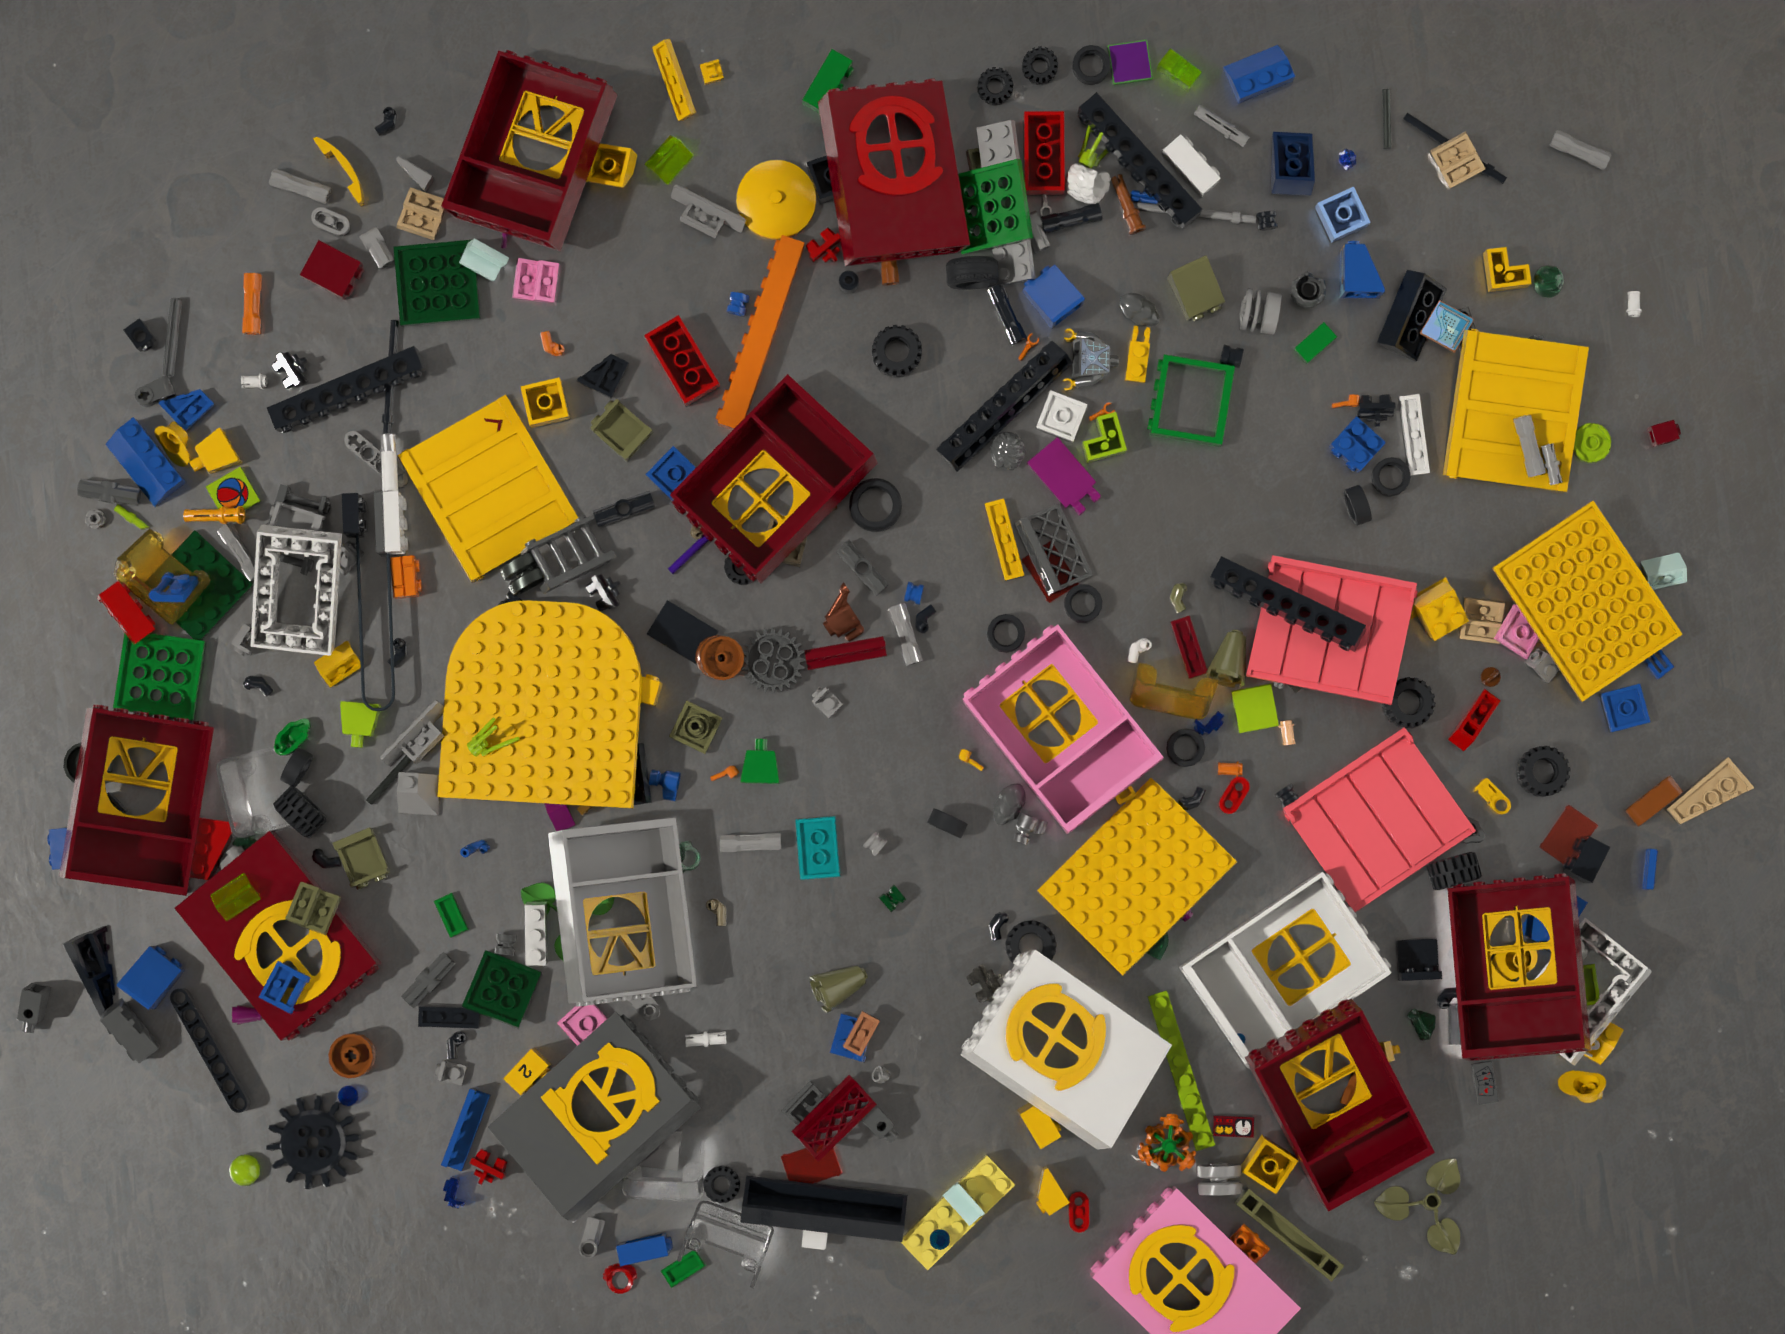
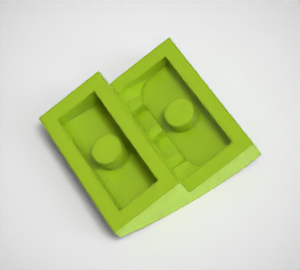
M1271 684L1231 691L1239 733L1279 726Z

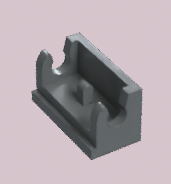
M809 1081L781 1111L798 1125L826 1096Z

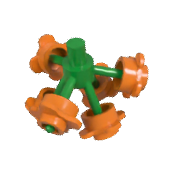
M1167 1114L1166 1117H1160V1121H1164L1163 1125L1159 1123L1156 1126H1147L1145 1129L1147 1133L1145 1142L1148 1145L1144 1146L1142 1142L1139 1144L1140 1150H1138L1140 1160L1142 1162L1145 1161L1148 1166L1151 1165L1150 1161L1153 1160L1163 1172H1166L1170 1166H1175L1176 1163L1180 1165V1171H1183L1185 1168L1190 1169L1195 1164L1196 1160L1194 1157L1196 1152L1193 1150L1190 1153L1187 1150L1189 1149L1190 1140L1193 1139V1134L1179 1127L1180 1124H1184V1120L1178 1119L1179 1116L1176 1114ZM1164 1128L1169 1129L1168 1138L1164 1139ZM1152 1143H1162L1160 1147H1157L1155 1149H1153L1151 1146ZM1176 1147H1177V1148H1182V1150H1185V1151H1183V1152L1181 1153L1180 1151H1178V1150L1176 1149ZM1172 1152L1178 1155L1177 1160L1176 1158H1174Z

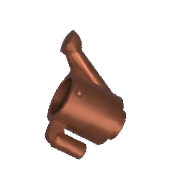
M843 582L840 586L839 595L827 615L824 616L827 621L823 625L830 636L836 634L838 638L855 628L845 635L847 641L850 642L860 636L864 628L847 602L850 591Z

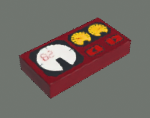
M1213 1115V1136L1254 1138V1117Z

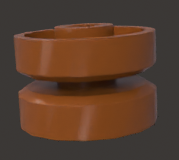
M713 635L707 637L699 644L695 660L699 670L704 675L716 680H727L740 672L744 664V653L736 640L727 636Z
M359 1033L345 1034L337 1038L331 1045L328 1054L329 1063L333 1071L345 1078H357L368 1073L374 1066L376 1048L365 1035ZM352 1051L353 1054H356V1058L354 1059L350 1058V1053Z

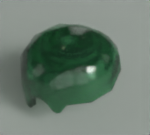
M1542 266L1534 275L1535 291L1542 297H1554L1563 288L1564 276L1562 271L1556 266Z

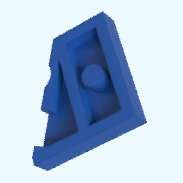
M201 389L159 402V405L185 431L215 405Z

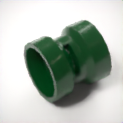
M895 885L889 888V892L879 897L890 912H893L899 903L907 900Z

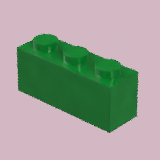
M831 49L803 97L802 104L819 113L818 101L828 90L839 88L842 91L844 87L842 82L845 77L849 78L854 70L852 67L853 60Z

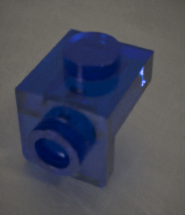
M1217 711L1205 726L1195 719L1192 722L1195 725L1193 729L1202 736L1204 733L1208 736L1213 729L1217 731L1224 722L1221 719L1224 715Z
M452 1176L450 1180L446 1179L443 1191L446 1192L444 1201L448 1202V1206L460 1208V1206L466 1204V1201L455 1198L460 1178Z

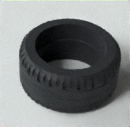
M959 257L949 260L946 264V282L953 289H983L995 286L999 281L998 262L993 257Z
M871 478L864 480L855 487L850 496V514L855 523L867 531L880 532L887 530L897 522L901 514L902 500L900 493L893 484L884 479ZM873 488L886 491L893 503L890 515L879 522L865 519L858 507L861 495Z

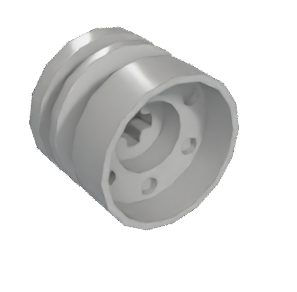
M1248 288L1240 308V330H1246L1248 322H1251L1250 331L1253 332L1258 323L1260 324L1261 333L1274 335L1278 323L1282 295L1268 292L1265 300H1261V290H1257L1255 298H1252L1253 289Z

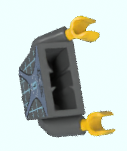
M1070 328L1065 330V333H1072L1071 338L1064 337V340L1068 343L1073 342L1072 378H1076L1074 381L1069 378L1063 380V382H1071V387L1064 388L1065 390L1070 391L1074 386L1077 388L1092 386L1110 372V367H1118L1119 357L1117 355H1110V346L1104 344V341L1095 333L1082 331L1074 333Z

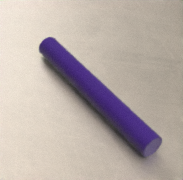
M703 535L668 570L674 574L709 540Z

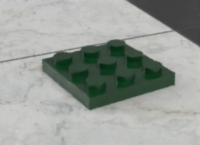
M485 950L462 1007L519 1029L542 972Z

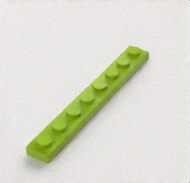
M1166 990L1147 996L1159 1036L1172 1045L1166 1058L1189 1131L1193 1134L1192 1141L1195 1150L1200 1151L1215 1146L1168 992Z

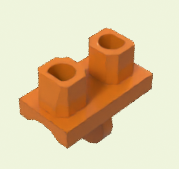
M1242 1224L1230 1236L1233 1243L1255 1264L1270 1251V1248L1259 1238V1235L1256 1232L1254 1233L1245 1224Z

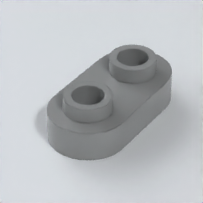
M319 207L311 214V220L316 227L334 235L344 236L350 230L348 219L329 209ZM324 215L326 217L325 220L320 222L319 217ZM339 223L344 224L342 229H337Z
M236 845L231 847L226 852V855L219 860V870H222L245 851L243 847H237Z
M653 997L629 1000L643 1019L653 1021L659 1017L660 1007ZM648 1007L653 1008L654 1012L652 1015L646 1013Z

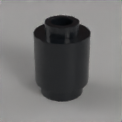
M853 271L843 272L839 277L840 289L845 293L855 292L859 286L857 274ZM846 279L853 280L850 284L845 282Z

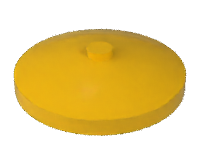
M783 160L765 161L751 168L741 180L737 190V208L739 215L746 219L745 225L756 235L770 240H780L782 235L793 237L806 228L814 215L816 208L815 188L809 176L797 165Z

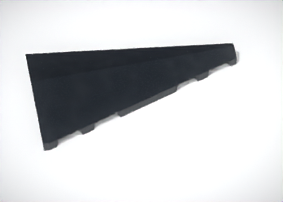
M107 926L83 933L63 943L100 1017L105 1010L114 1004L113 996L115 995L112 964H109L108 959L110 947L106 942Z

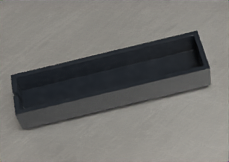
M746 1176L740 1223L902 1242L908 1195Z

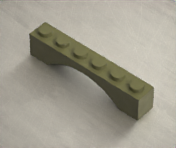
M1246 1187L1234 1202L1331 1282L1344 1267L1337 1259L1249 1188Z

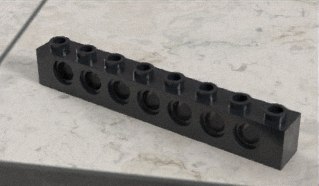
M1097 92L1078 108L1079 120L1091 127V132L1096 138L1100 132H1103L1101 140L1105 143L1106 150L1118 157L1117 161L1123 168L1127 167L1134 181L1140 182L1145 187L1144 191L1146 194L1157 200L1158 207L1171 216L1170 219L1175 226H1180L1184 229L1201 215L1203 209ZM1100 115L1104 120L1097 122L1094 116ZM1114 130L1117 135L1109 136L1107 131ZM1126 144L1130 147V150L1123 151L1120 145ZM1140 159L1143 161V165H1135L1133 160ZM1152 173L1157 179L1149 180L1146 175ZM1167 188L1170 194L1163 195L1160 189ZM1176 202L1181 203L1183 208L1180 210L1175 209L1173 204Z
M1053 341L1044 346L1034 358L1029 360L1019 372L1015 373L984 405L940 444L936 450L942 459L958 472L1073 364L1068 354Z
M412 346L267 407L275 430L287 433L292 431L296 425L300 424L303 426L311 423L315 417L319 416V418L328 416L330 411L334 409H345L353 401H364L372 393L374 395L386 391L385 388L391 385L393 387L399 386L404 383L403 380L410 377L411 379H416L422 376V372H425L426 368L418 349ZM402 363H406V370L404 372H399V365ZM383 371H388L387 379L380 380V374ZM364 379H369V386L366 388H362V381ZM351 386V393L344 396V388ZM328 394H332L333 400L330 403H325V397ZM314 402V409L307 411V404ZM295 409L296 416L289 419L288 413Z
M1222 556L1210 576L1211 583L1216 589H1225L1237 599L1244 598L1248 600L1250 605L1256 608L1260 606L1266 609V612L1272 616L1279 615L1291 625H1300L1304 631L1310 634L1314 632L1320 635V638L1326 642L1331 643L1333 641L1339 644L1338 646L1345 651L1351 650L1355 652L1366 632V625ZM1234 576L1238 578V581L1231 583L1228 579ZM1253 585L1256 589L1250 592L1246 590V587ZM1266 594H1272L1274 598L1272 600H1266L1264 599V596ZM1288 602L1292 604V607L1284 609L1282 604ZM1302 611H1307L1310 613V616L1304 618L1299 614ZM1320 620H1326L1328 624L1326 626H1320L1318 625V622ZM1342 628L1346 630V633L1338 635L1336 630Z

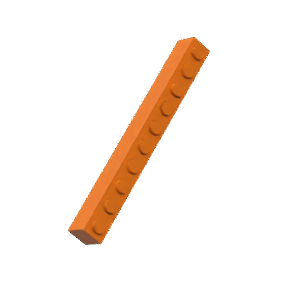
M784 235L775 242L773 250L776 253L774 259L770 258L767 266V269L770 270L768 277L764 276L760 288H763L761 296L757 295L754 307H757L755 315L751 314L748 321V326H751L748 333H744L741 342L744 345L742 352L738 351L735 363L738 364L735 371H731L728 382H731L729 390L725 389L722 401H725L722 409H718L716 415L718 426L733 430L748 414L805 247V242Z

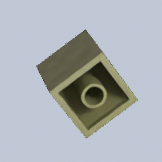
M1207 255L1171 271L1167 277L1187 321H1198L1204 317V313L1209 311L1215 313L1222 309L1225 300Z

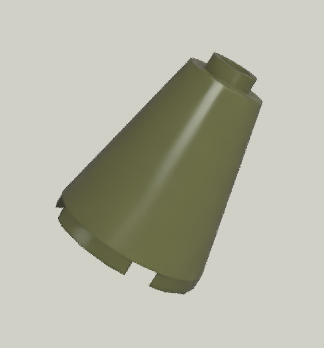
M1239 630L1227 632L1206 671L1207 679L1210 676L1213 678L1214 683L1235 688L1236 684H1240V687L1245 685L1246 637L1243 635V632Z
M857 965L815 974L809 978L812 980L810 985L817 1002L821 1001L824 1004L821 1007L825 1013H829L865 985L868 976L865 969Z

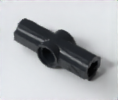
M650 491L593 510V514L598 527L621 519H628L632 515L655 508ZM627 504L629 506L628 513H619L620 505Z

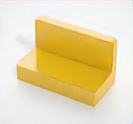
M348 641L337 646L331 656L323 655L314 662L321 677L330 688L361 668L360 659Z

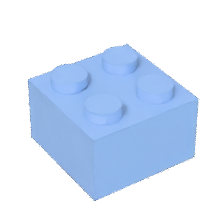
M1354 187L1318 202L1315 206L1331 243L1362 230L1371 223Z

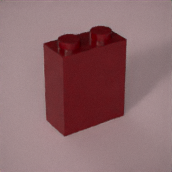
M318 240L300 276L345 300L347 296H351L354 290L353 284L356 279H360L364 269L360 261Z

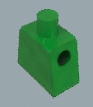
M755 739V750H746L741 783L779 784L775 751H767V739Z

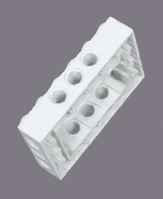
M270 525L260 526L256 539L251 647L331 656L335 649L342 534ZM280 552H284L287 555L289 553L304 554V557H309V555L320 556L316 564L318 574L315 589L317 591L313 607L315 608V620L312 626L276 622Z
M1584 918L1579 924L1582 959L1584 960L1589 952L1594 950L1623 974L1615 976L1610 987L1604 994L1601 993L1599 995L1600 999L1591 1010H1587L1590 1044L1592 1045L1652 971L1588 919ZM1549 962L1542 969V971L1538 974L1536 978H1538L1545 971ZM1586 1051L1559 1054L1575 1066Z

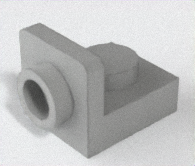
M351 541L341 546L340 572L344 576L349 573L357 562L356 543ZM359 547V549H360V558H361V557L364 555V552H363V551L361 550V548Z
M244 623L231 643L235 646L234 651L243 656L246 653L252 654L251 650L243 646L244 643L247 644L251 640L252 629Z
M819 687L812 694L814 697L812 703L828 718L843 705L827 687L824 689Z
M442 1060L441 1064H437L435 1075L438 1076L437 1081L462 1086L467 1065Z

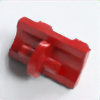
M827 227L820 233V236L825 241L824 244L819 246L814 239L806 244L813 263L825 253L827 255L822 258L825 263L830 259L834 263L838 261L835 255L841 250L838 247H835L832 251L831 249L841 242L840 235L838 233L835 234Z
M480 1149L476 1156L472 1157L470 1164L484 1170V1172L476 1169L474 1175L480 1177L478 1184L482 1185L485 1180L490 1183L493 1182L494 1178L489 1176L488 1173L503 1179L506 1175L505 1170L508 1161L498 1157L494 1166L487 1163L491 1153Z

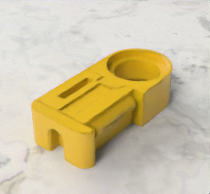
M1488 778L1482 779L1474 787L1473 791H1478L1477 793L1496 814L1502 815L1509 812L1511 808L1510 800ZM1498 800L1506 802L1507 807L1504 811L1497 810L1496 802Z

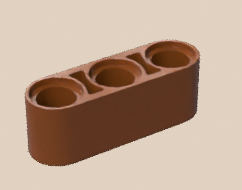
M1670 775L1625 811L1634 823L1640 826L1678 797L1683 790Z

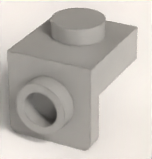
M1536 649L1525 661L1526 665L1533 668L1543 681L1547 683L1560 671L1551 656L1540 649Z

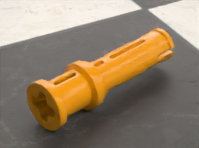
M222 506L219 509H185L183 518L185 522L219 521L222 524H227L228 522L243 524L245 521V510L243 506H237V508Z

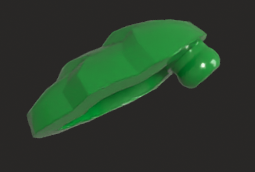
M304 718L295 722H289L277 734L273 747L274 751L280 756H288L293 754L298 747L300 748L308 739L311 728L309 720Z

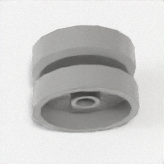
M1223 1162L1197 1165V1176L1203 1179H1210V1181L1198 1183V1195L1242 1194V1183L1237 1180H1229V1178H1237L1242 1175L1241 1164Z

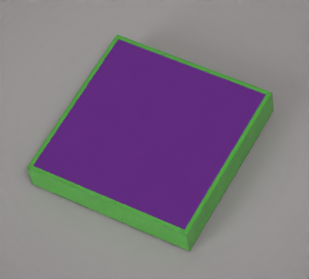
M1147 40L1107 46L1111 62L1110 68L1113 85L1153 79Z

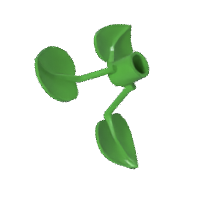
M536 883L521 889V898L524 905L526 902H547V915L550 907L558 913L557 907L553 905L556 895L551 885ZM615 897L608 898L599 903L592 914L603 915L612 908ZM559 935L555 940L554 948L558 957L564 961L561 936Z

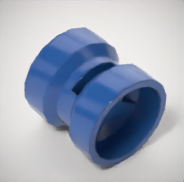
M731 292L729 297L731 302L727 306L726 312L737 316H746L747 309L745 304L749 303L750 296L739 292Z

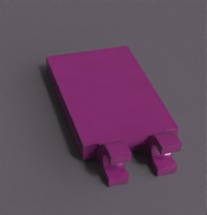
M1058 437L1027 462L1029 467L1066 509L1071 505L1079 516L1086 509L1079 502L1085 495H1088L1094 503L1101 498V495L1092 487L1096 484V481Z

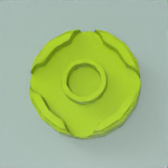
M1586 423L1578 427L1575 436L1574 455L1587 463H1596L1607 456L1611 449V436L1608 430L1602 425L1595 423Z

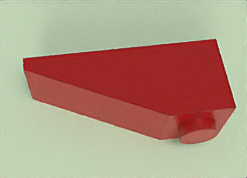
M1484 689L1458 723L1448 740L1462 751H1465L1475 741L1501 700Z

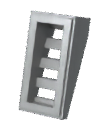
M398 156L396 158L398 164L427 192L434 181V177Z

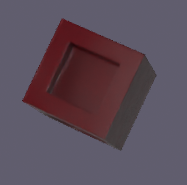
M1675 420L1647 428L1653 447L1680 439L1681 430L1678 423L1675 424Z

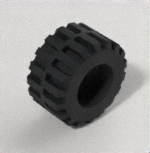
M893 325V327L887 326L874 339L872 345L874 364L877 365L880 372L883 371L887 376L892 375L895 378L897 376L904 377L906 374L912 373L918 367L921 360L922 344L919 341L918 335L911 328L907 329L904 325H901V327ZM895 340L904 342L909 348L907 358L900 362L889 360L885 354L887 344Z
M1405 677L1397 680L1392 705L1382 703V708L1385 709L1384 714L1389 717L1388 720L1391 723H1395L1398 727L1414 728L1430 719L1429 717L1434 712L1433 708L1436 702H1434L1435 695L1432 694L1431 687L1427 686L1425 681L1418 680L1419 678ZM1404 691H1411L1419 698L1420 706L1414 714H1405L1398 706V697Z
M1550 746L1535 747L1522 755L1523 757L1519 759V767L1516 768V772H1518L1517 779L1520 780V785L1526 789V792L1532 793L1534 796L1546 797L1559 793L1567 785L1566 782L1570 778L1568 773L1571 771L1567 764L1569 761L1564 758L1562 752L1557 751V748H1551ZM1538 760H1547L1553 766L1554 775L1548 783L1538 782L1533 775V766Z
M290 786L273 803L274 808L281 817L304 837L310 838L327 821L324 813L296 787Z
M1475 852L1460 854L1427 865L1433 890H1442L1478 880L1482 877Z
M1033 920L1024 921L1014 926L1008 933L1005 943L1006 954L1012 963L1018 954H1022L1019 949V942L1026 934L1039 936L1043 943L1041 954L1051 961L1053 960L1057 943L1051 929L1045 924Z

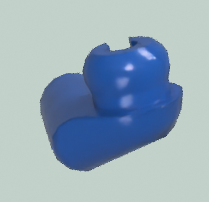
M479 840L463 847L460 850V854L465 858L477 850L485 854L490 849V846L486 843L487 841Z

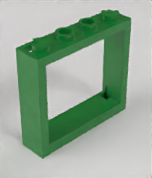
M1164 354L1162 360H1158L1157 371H1160L1159 379H1155L1153 390L1157 391L1156 399L1152 398L1150 410H1154L1153 418L1148 420L1147 430H1150V435L1221 447L1235 366ZM1169 363L1225 372L1214 437L1158 428Z

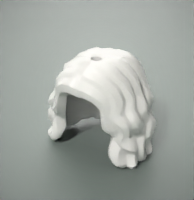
M1075 163L1067 172L1065 187L1067 193L1076 200L1088 204H1096L1104 197V193L1109 190L1111 178L1107 172L1098 173L1092 168Z

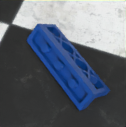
M474 1088L469 1089L441 1166L451 1167L459 1171L463 1170L490 1099V1094Z

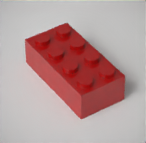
M1024 111L1023 145L1026 194L1064 195V111Z
M679 315L644 335L686 407L720 387L718 380Z

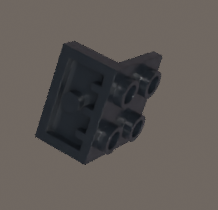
M1437 939L1397 941L1399 981L1442 979V971H1439Z

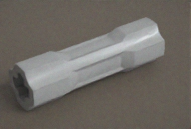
M1560 130L1555 132L1549 145L1561 152H1567L1587 161L1589 164L1602 170L1606 168L1612 155L1600 148L1583 143Z
M276 168L273 169L269 179L271 186L309 197L323 204H327L332 191L331 187L293 176Z
M1528 414L1514 418L1528 477L1546 473L1534 433L1535 428L1532 416Z
M233 523L224 525L217 533L239 561L241 569L249 582L254 581L255 558L251 556L242 542L241 536Z
M906 603L890 607V613L896 626L906 665L923 661L911 626Z
M781 834L720 835V852L781 850Z

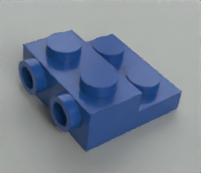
M1356 416L1329 447L1334 456L1337 458L1341 457L1347 462L1345 465L1351 471L1359 473L1386 442Z

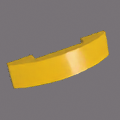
M319 137L313 138L326 158L334 154L353 181L347 188L362 207L364 205L362 186L348 160L329 142Z

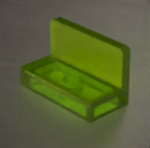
M670 135L644 165L657 174L664 183L669 184L693 157V154L681 141Z
M245 873L211 894L217 911L226 921L261 899L257 891L250 884Z

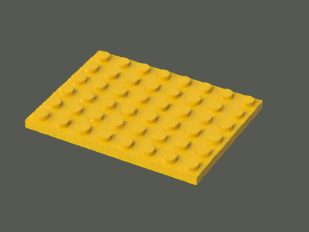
M1594 500L1492 567L1581 702L1683 635Z
M1152 778L1136 792V796L1129 799L1037 890L1122 976L1237 863Z

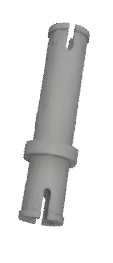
M1201 104L1194 113V116H1197L1224 134L1226 139H1232L1241 147H1244L1250 138L1235 128L1236 125H1230Z

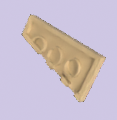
M1727 757L1666 810L1678 824H1682L1754 789V787L1731 759Z

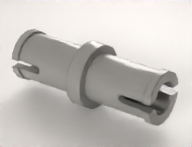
M1554 443L1541 446L1545 460L1544 467L1547 469L1550 485L1563 482L1558 467L1560 462L1559 460L1557 461L1553 446Z

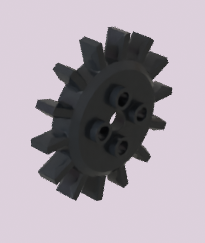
M321 1095L316 1096L314 1100L315 1106L312 1110L306 1109L305 1101L302 1097L297 1098L296 1105L299 1113L293 1116L288 1109L283 1107L279 1112L288 1121L285 1127L271 1124L268 1128L273 1133L281 1134L280 1143H271L266 1146V1150L270 1151L280 1149L283 1158L275 1161L272 1167L277 1169L288 1163L292 1167V1171L287 1175L286 1182L288 1183L294 1181L299 1172L305 1174V1189H311L313 1176L319 1174L322 1177L324 1186H331L328 1171L334 1168L339 1175L346 1177L349 1173L340 1164V1161L343 1157L350 1160H357L359 1157L355 1152L346 1150L347 1142H356L361 1139L360 1134L346 1135L344 1129L346 1125L351 1124L355 1120V1117L352 1115L339 1121L335 1117V1114L341 1107V1103L338 1101L332 1105L329 1112L323 1111V1097ZM300 1129H304L306 1131L305 1136L299 1135ZM320 1129H325V1136H320ZM310 1137L318 1139V1146L316 1148L308 1146L307 1141ZM300 1149L305 1150L306 1154L304 1157L299 1155ZM320 1149H324L326 1151V1155L324 1157H321L319 1155Z

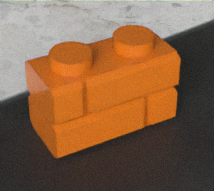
M414 555L391 557L390 569L393 598L419 597V592L422 591L421 579H417V572H420L419 560H416Z

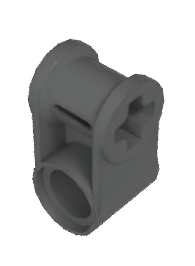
M163 376L139 387L135 392V399L143 407H150L162 400L174 397L176 393L169 377ZM145 392H146V394L148 395V396H147V399H148V400H146V401H144L143 399H141V398H143V393H145Z

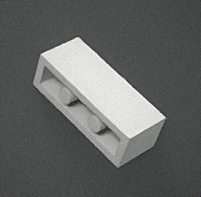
M1180 134L1163 149L1162 155L1202 198L1219 183L1221 179L1219 177L1220 173L1214 166L1210 167L1206 163V157L1203 153L1197 152L1192 147L1193 143L1188 137H1183Z
M526 902L525 904L526 966L546 965L548 962L547 902Z

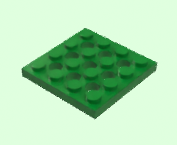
M1014 159L958 174L970 245L962 250L961 254L966 255L1033 238L1021 159ZM1007 178L1008 186L1004 189L1002 180ZM987 182H990L991 190L987 193L985 185ZM972 186L974 188V194L970 197L968 195V189ZM1008 197L1011 199V206L1009 208L1005 206V200ZM992 201L994 210L989 212L988 205ZM973 206H976L977 214L973 217L971 209ZM1011 217L1014 219L1012 228L1008 225V220ZM994 221L997 223L995 232L991 230V224ZM977 225L980 227V234L978 236L974 233Z
M124 633L113 708L128 709V712L141 711L147 712L149 715L159 714L169 716L170 718H184L194 721L206 641L150 633L134 645ZM141 647H145L148 650L145 658H139L137 655V651ZM160 650L167 651L168 657L164 661H159L157 658ZM180 653L187 654L188 659L184 664H180L177 661V656ZM137 667H143L145 671L142 678H136L134 675ZM157 670L164 671L165 676L161 681H157L154 678V673ZM181 672L185 678L182 683L177 684L174 681V676L176 673ZM134 687L141 688L142 693L138 698H134L131 695ZM156 689L160 690L162 694L158 701H154L151 698L152 691ZM175 692L181 694V701L177 704L171 701V696Z

